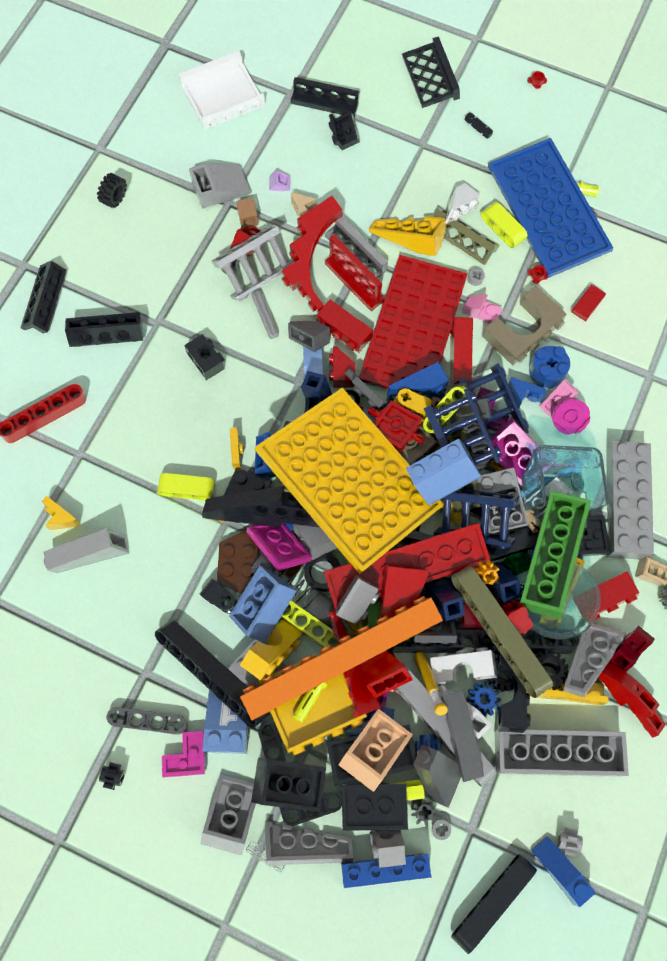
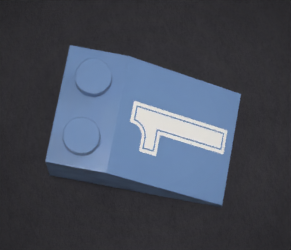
M209 690L204 726L203 752L247 754L248 726Z

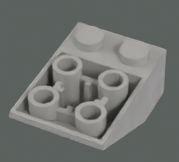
M205 163L189 168L191 182L202 209L251 194L240 165Z
M514 468L481 475L482 477L477 479L480 491L519 496L518 505L514 509L512 508L509 513L508 530L529 525ZM498 506L490 507L489 534L500 532L502 510Z

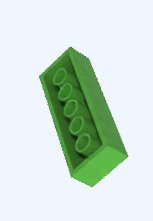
M551 491L520 602L526 607L527 611L562 619L590 511L591 500Z

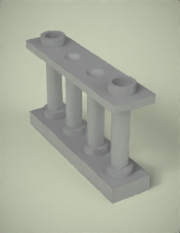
M270 225L211 260L214 267L225 270L236 292L230 295L231 299L236 301L246 299L248 297L247 294L282 274L283 269L294 263L291 260L286 261L276 241V235L281 233L278 226ZM266 241L270 243L280 263L273 270L261 250V244ZM251 250L255 252L266 273L258 279L246 259V253ZM236 259L240 261L251 282L243 288L231 268V262Z

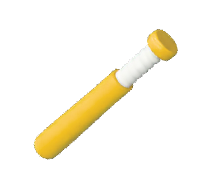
M417 652L414 660L428 693L435 704V713L439 716L447 713L448 708L442 702L439 694L440 691L425 653Z

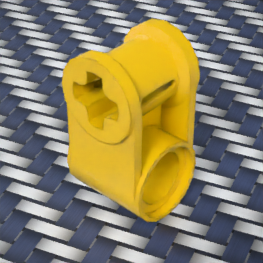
M409 389L400 390L394 399V402L399 405L402 404L404 408L422 417L423 420L427 417L424 408L432 405V400L428 397L419 395Z

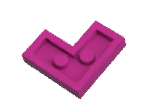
M204 731L182 732L183 754L162 755L163 778L205 774Z

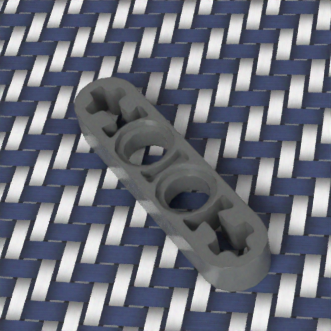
M114 707L106 715L107 722L110 725L120 728L181 735L188 727V722L183 716ZM117 711H119V715L127 717V725H124L126 721L118 719L117 723H115L112 715H116ZM135 714H141L143 717L142 723L138 726L132 724V717ZM157 716L163 719V725L160 728L152 726V720ZM167 717H170L169 722L177 723V720L180 719L183 727L176 731L175 727L168 726V730H165L167 727Z

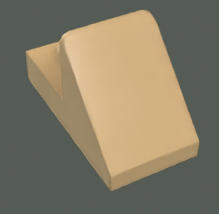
M295 192L291 193V205L298 217L317 206L315 198Z

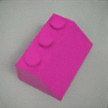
M512 417L491 438L494 446L498 445L503 455L500 457L501 461L499 463L505 469H515L517 481L523 488L527 487L553 464L551 458Z

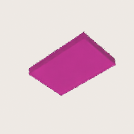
M284 523L281 524V528L261 525L247 527L246 533L277 571L311 561L312 556Z

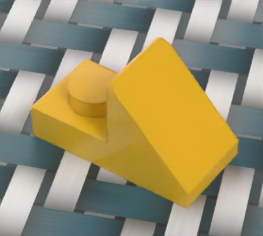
M48 496L41 501L46 506L44 510L52 516L45 524L49 530L72 528L80 525L76 518Z

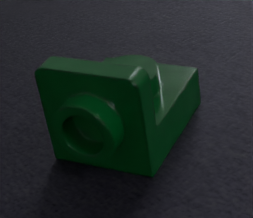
M524 550L508 556L500 563L517 576L529 571L532 560L527 551Z

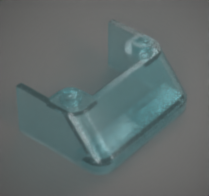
M541 445L534 449L522 477L525 510H530L547 503L543 477L570 478L572 488L578 493H585L586 499L591 500L589 512L609 505L603 456L597 448Z

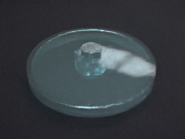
M576 563L562 619L527 611L528 617H530L533 623L531 629L548 638L568 639L578 636L590 628L598 616L601 603L598 584L590 572ZM528 572L524 575L520 582L521 596L524 591Z

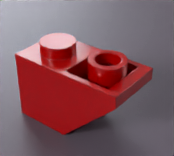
M333 346V353H329V364H333V370H329V381H333V388H353L355 385L345 375V372L351 369L356 374L355 362L337 346Z

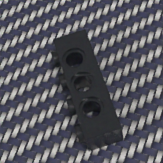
M140 312L66 318L65 333L69 347L143 341V325Z

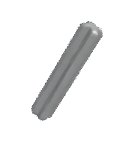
M261 291L252 292L253 301L269 338L278 337V331Z

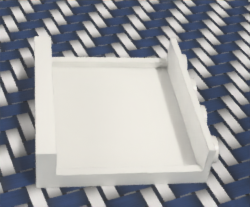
M239 51L178 74L180 86L204 130L265 106L264 94H260L242 63V55Z

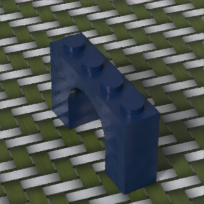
M307 371L301 385L305 396L304 413L332 395L325 375ZM286 421L283 427H285L291 422Z
M500 562L493 563V565L499 568L497 571L499 578L493 585L486 584L489 591L502 603L521 598L519 579ZM451 576L425 584L428 598H432L438 612L445 621L465 615L462 596L453 585Z

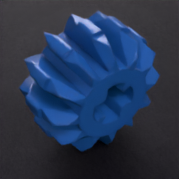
M485 681L481 682V688L475 683L473 685L474 690L468 689L467 691L472 696L466 697V701H472L470 705L481 711L484 717H486V711L490 716L494 715L493 709L498 710L500 708L496 703L501 702V698L495 697L499 690L493 692V684L486 688ZM483 695L486 696L485 700L487 701L484 704L481 703L480 698Z

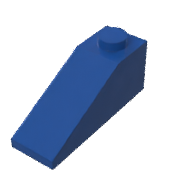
M548 836L531 849L532 853L574 906L581 907L596 894L583 875Z

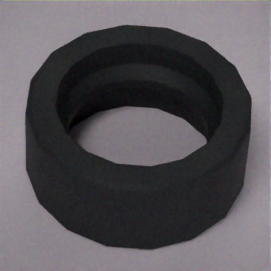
M325 553L307 562L304 567V578L307 585H313V590L318 592H327L329 588L327 583H318L312 578V567L320 561L330 563L333 568L341 566L333 555Z

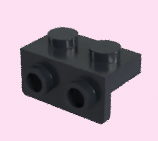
M351 111L337 118L333 114L329 115L330 122L328 124L333 132L332 140L335 146L338 145L341 150H345L360 143L354 115Z

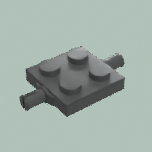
M351 369L345 372V375L355 385L353 389L362 397L366 395L369 398L367 402L373 408L383 410L387 407L388 403L381 400L359 379L360 376H357Z

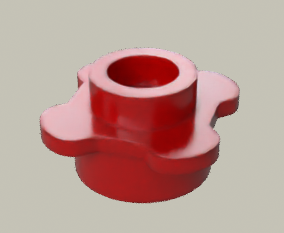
M536 71L527 81L535 89H540L543 84L547 83V78H545L543 72Z
M536 265L527 272L535 284L548 279L546 269L542 265Z

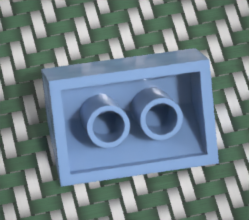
M460 439L451 442L406 468L414 486L428 505L439 501L482 477L467 448Z
M260 565L229 617L247 637L265 643L288 604L293 599L296 590L287 581Z

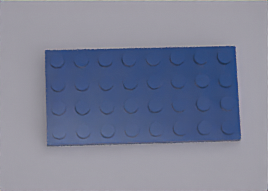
M552 138L488 163V168L517 222L526 230L528 235L527 241L540 265L545 267L548 278L613 251L614 247Z

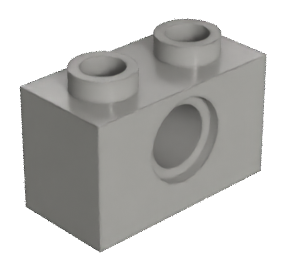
M401 830L370 831L373 858H378L379 868L406 865Z

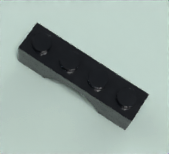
M497 649V670L509 677L514 688L513 699L508 703L502 704L498 709V731L524 733L531 723V716L527 714L530 694L526 692L518 677Z

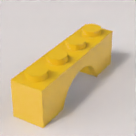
M283 619L275 626L267 640L269 645L258 641L249 649L240 666L261 681L266 675L270 676L276 667L279 668L283 661L288 659L293 651L297 650L302 642L299 639L303 632Z

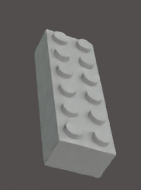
M612 441L606 448L607 533L611 551L608 557L637 560L645 557L650 558L654 555L651 443Z
M526 730L524 733L495 731L496 774L629 776L626 732Z

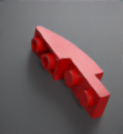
M608 662L599 675L600 680L605 684L620 706L628 704L630 710L636 715L652 738L659 736L666 725L656 712L660 704L635 678Z

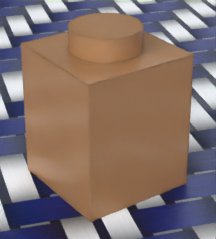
M244 198L236 201L241 228L257 226L258 217L254 199Z

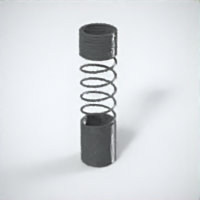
M262 553L250 572L255 574L260 565L273 573L276 568ZM288 568L284 569L280 573L279 577L281 576V578L283 579ZM296 573L287 581L288 583L290 582V585L296 577ZM303 579L294 588L296 590L299 587L293 602L297 603L308 592L302 604V609H306L312 616L333 629L328 614L335 611L331 598L319 591L304 607L313 589L312 585L296 600L305 582V579Z

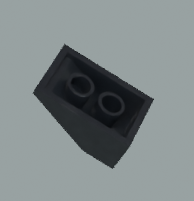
M258 757L251 802L259 805L320 812L326 767Z

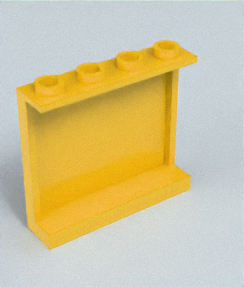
M298 662V663L294 664L293 666L296 667V666H298V665H300V664H302V663H301V662ZM282 671L274 673V677L283 674ZM343 673L328 680L326 683L328 686L326 689L323 688L304 723L295 719L292 715L307 692L270 711L288 754L293 752L294 756L305 751V746L313 744V746H317L325 742L324 738L331 734L334 738L343 734V729L351 726L353 729L364 724L363 720L367 717L366 714L354 717V706L349 698V690ZM258 680L259 686L263 684L262 680Z

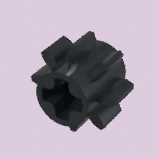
M110 762L109 767L103 766L99 776V782L104 783L103 788L115 790V786L122 785L125 776V770H121L122 765Z

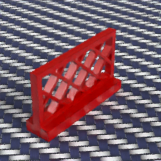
M333 234L330 237L329 258L325 260V265L372 312L385 300L381 295L382 283Z

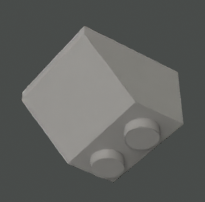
M356 574L335 609L336 615L356 625L359 621L363 622L369 611L366 609L369 604H374L379 596V593H377L378 587Z

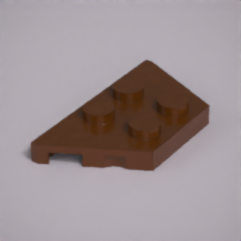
M246 531L219 542L217 582L239 594H243L254 576L250 570L257 561L259 547Z

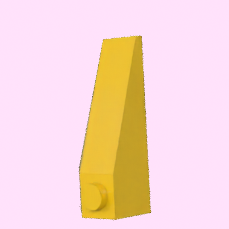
M425 216L424 220H414V217H409L408 220L398 221L396 218L377 219L370 226L369 232L419 254L436 256L442 247L446 218Z

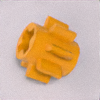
M487 560L485 564L480 561L479 566L473 568L485 585H493L499 578L497 575L499 568L493 565L490 560Z

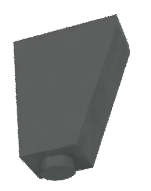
M421 745L413 764L430 800L449 808L461 779L458 764L438 750Z

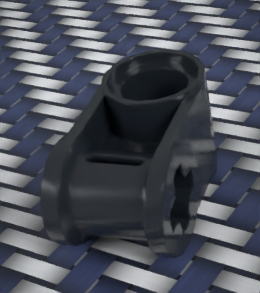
M213 578L209 580L199 593L205 600L227 614L232 612L237 603L233 594ZM231 601V605H225L224 602Z

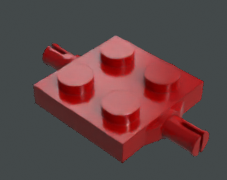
M392 400L381 411L372 406L368 409V414L376 418L374 425L401 452L412 439L421 445L425 442L426 437L417 433L419 427L424 422L423 418Z

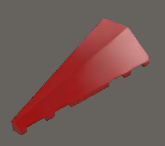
M336 611L329 612L333 634L336 636L337 643L340 644L338 640L349 634L341 618L336 615ZM360 664L343 673L349 690V698L354 706V717L382 707L379 697L374 698L367 688Z

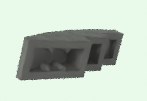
M463 691L442 696V702L448 708L446 721L452 738L450 741L463 782L483 777L484 773L478 744Z

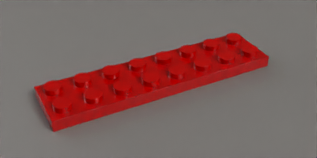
M477 522L389 550L361 574L357 572L351 563L326 570L324 575L336 609L356 574L377 586L378 597H381L385 565L426 569L429 572L425 582L457 573L467 566L472 568L479 566L480 561L485 564L487 560H490L480 525Z

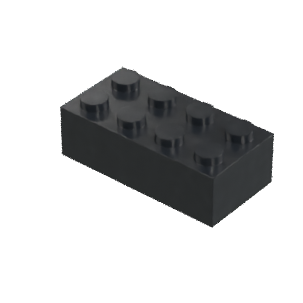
M410 725L402 726L411 733ZM359 735L326 742L335 786L359 781L339 766V763ZM412 737L386 775L415 769L413 764L416 759V752Z

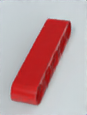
M71 384L0 423V436L5 442L14 443L85 404L87 399L83 389L78 384ZM63 402L61 406L56 407L58 403ZM46 411L44 415L39 416L41 412ZM29 420L26 425H22L23 422Z

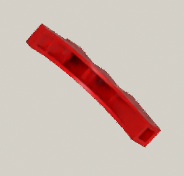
M330 196L297 218L298 226L296 228L301 237L289 244V255L294 263L282 270L283 278L281 280L286 287L290 286L292 291L297 289L303 298L306 297L308 299L310 309L317 313L324 305L314 292L311 284V261L316 245L322 235L334 222L343 217L342 208L333 196Z

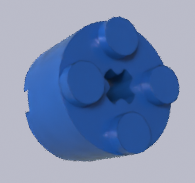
M545 346L538 349L529 367L531 380L534 383H538L542 388L550 389L557 387L564 380L570 369V358L565 349L560 346Z

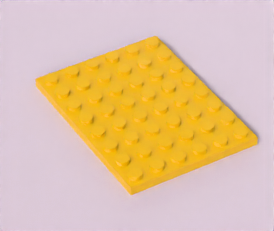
M343 388L258 444L254 449L359 574L444 505L441 500L431 505L426 503L406 470L410 465Z

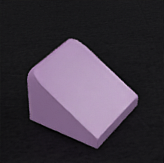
M275 170L269 177V190L289 191L290 175Z

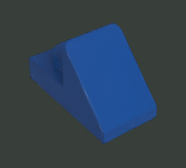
M511 377L508 383L518 408H520L524 397L529 401L541 403L547 390Z

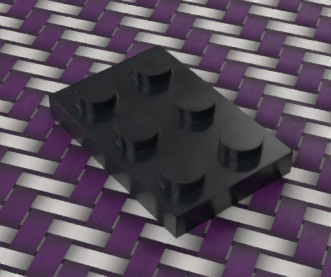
M407 783L379 784L374 792L364 784L341 785L343 831L408 830Z

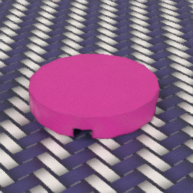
M566 398L554 407L552 421L559 432L569 435L577 434L583 431L589 424L590 410L584 401L578 398Z

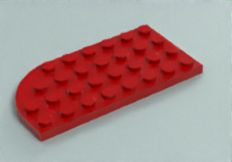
M399 255L359 379L364 383L388 389V386L437 362L440 364L468 273Z

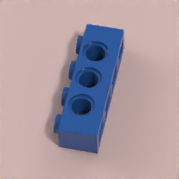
M427 853L405 855L406 865L379 868L378 859L341 863L343 887L351 888L432 878L429 855Z

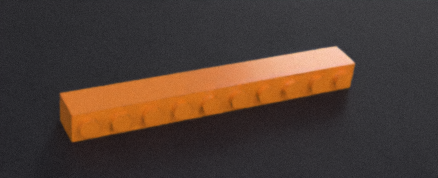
M422 596L413 601L414 605L407 609L405 605L394 611L396 615L390 618L386 615L376 620L377 625L371 628L369 625L357 630L358 635L352 638L350 635L339 639L340 644L332 648L330 644L319 650L321 654L315 657L311 654L301 659L302 664L296 667L291 664L281 670L283 674L274 677V674L264 678L262 680L263 684L255 687L253 684L243 689L244 694L240 698L251 720L443 621L432 598L425 599Z

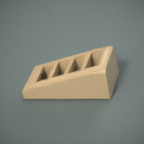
M649 557L642 558L638 562L635 577L667 588V565Z

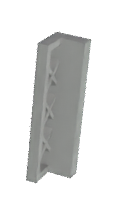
M343 217L335 222V227L325 234V237L330 241V237L338 231L342 235V240L340 241L343 244L352 245L354 251L351 252L355 256H363L366 259L363 264L378 271L374 274L376 278H379L387 271L388 261Z

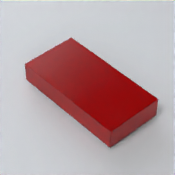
M591 284L574 306L571 313L586 322L604 299L606 293Z

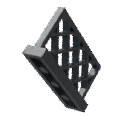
M439 36L432 38L433 43L402 53V58L422 108L453 98L454 101L460 99V88ZM428 50L432 51L430 57L423 55V53ZM411 56L417 57L415 62L408 61L407 58ZM420 59L427 61L425 66L418 64ZM431 62L437 64L435 70L428 68ZM415 68L422 70L420 75L413 73ZM425 71L432 73L430 79L423 77ZM436 75L442 77L440 83L433 80ZM420 81L427 83L425 88L418 86ZM430 84L437 86L435 92L428 90ZM441 88L448 91V93L443 95L438 92ZM425 94L432 96V98L427 101L423 100Z

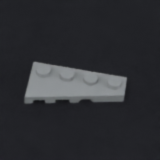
M586 621L564 685V691L585 697L626 638V633Z
M265 821L266 865L351 863L354 860L352 838L330 833L318 834L310 829L304 828L303 831L293 829L289 825L283 824V826L273 825V822Z

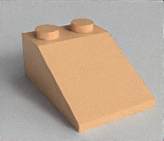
M378 709L347 751L339 766L374 792L413 734Z

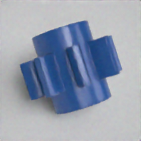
M420 735V741H415V752H419L421 745L441 751V741L435 740V735Z

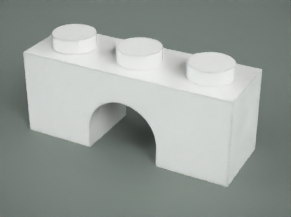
M478 648L476 652L468 653V650L456 651V655L438 653L436 657L430 658L432 673L437 685L457 683L456 673L463 665H470L472 667L476 680L498 678L495 654L492 650H488V648Z

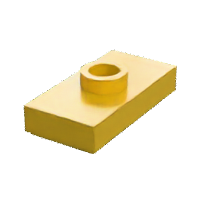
M231 428L232 466L234 470L236 467L241 469L240 454H243V443H239L238 428Z

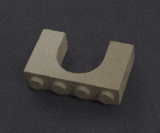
M536 285L523 296L520 303L536 320L538 325L536 332L529 335L517 334L497 317L484 329L482 335L512 366L517 362L521 363L527 357V353L530 350L532 352L535 351L542 340H548L555 329L559 330L565 324L564 319L567 313Z

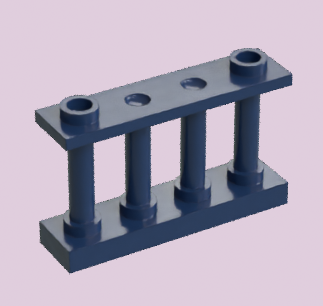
M499 363L490 368L492 373L471 382L467 381L466 378H462L454 383V385L467 383V389L471 392L476 387L496 380L500 390L478 400L488 398L489 402L503 397L507 407L492 413L490 418H484L483 421L486 428L488 423L510 414L522 429L529 433L528 423L520 413L505 378V370L503 367H500ZM489 433V435H490L491 438H492L493 435L495 434V433H493V434H492V433Z
M465 389V397L439 409L438 407L434 408L433 405L424 408L441 448L450 444L448 440L450 433L478 421L482 432L462 442L467 448L486 439L490 451L472 458L473 462L477 465L493 457L496 463L501 461L502 452L498 445L494 446L475 404L478 402L474 391L470 392L469 389ZM470 404L474 412L473 415L449 426H442L439 420L442 418V415Z
M460 488L442 498L444 504L442 527L436 529L433 532V536L455 530L450 529L451 502L460 501L463 504L461 528L469 525L470 506L475 503L480 504L482 507L481 531L485 544L497 545L498 548L508 549L512 547L516 539L508 537L509 513L512 508L514 509L518 505L519 496ZM498 506L502 510L500 536L488 534L490 507Z

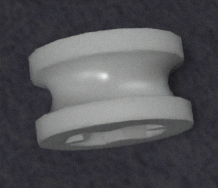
M472 269L467 278L469 284L473 286L481 285L485 274L481 269Z
M437 820L432 826V834L438 840H445L451 834V826L445 820ZM439 824H444L443 827H447L444 836H439L440 833H436V828L439 827Z

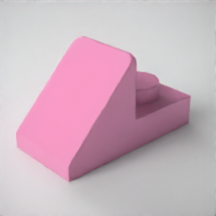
M488 294L469 296L462 312L490 324L497 317L499 318L502 307L487 302Z
M566 379L541 404L540 408L552 419V412L556 404L566 398H575L579 391Z

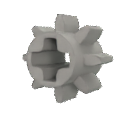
M565 828V832H559L557 847L563 849L562 853L564 855L575 857V852H581L583 837L577 835L578 830Z

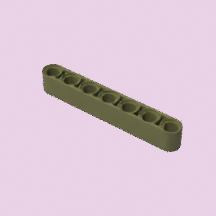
M467 566L452 575L453 585L526 691L533 698H537L553 687L550 676L477 572L471 566Z

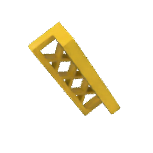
M565 682L562 684V687H557L556 690H552L551 687L550 690L537 697L593 705L608 703V696H604V684L594 683L585 697L565 692Z

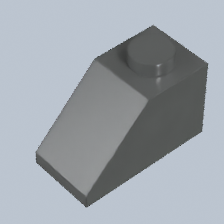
M290 321L288 323L289 339L313 352L330 343V328L318 321Z

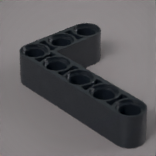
M269 721L262 723L259 726L258 735L265 758L273 759L269 757L268 751L271 747H278L280 754L273 760L286 761L276 726ZM267 726L274 729L273 735L269 738L262 735L263 729ZM336 792L322 795L321 810L314 816L309 815L307 810L294 809L298 812V819L295 822H289L286 818V814L291 808H279L284 823L289 826H295L340 810L342 807V797ZM330 796H336L339 799V805L335 809H331L327 805V799Z

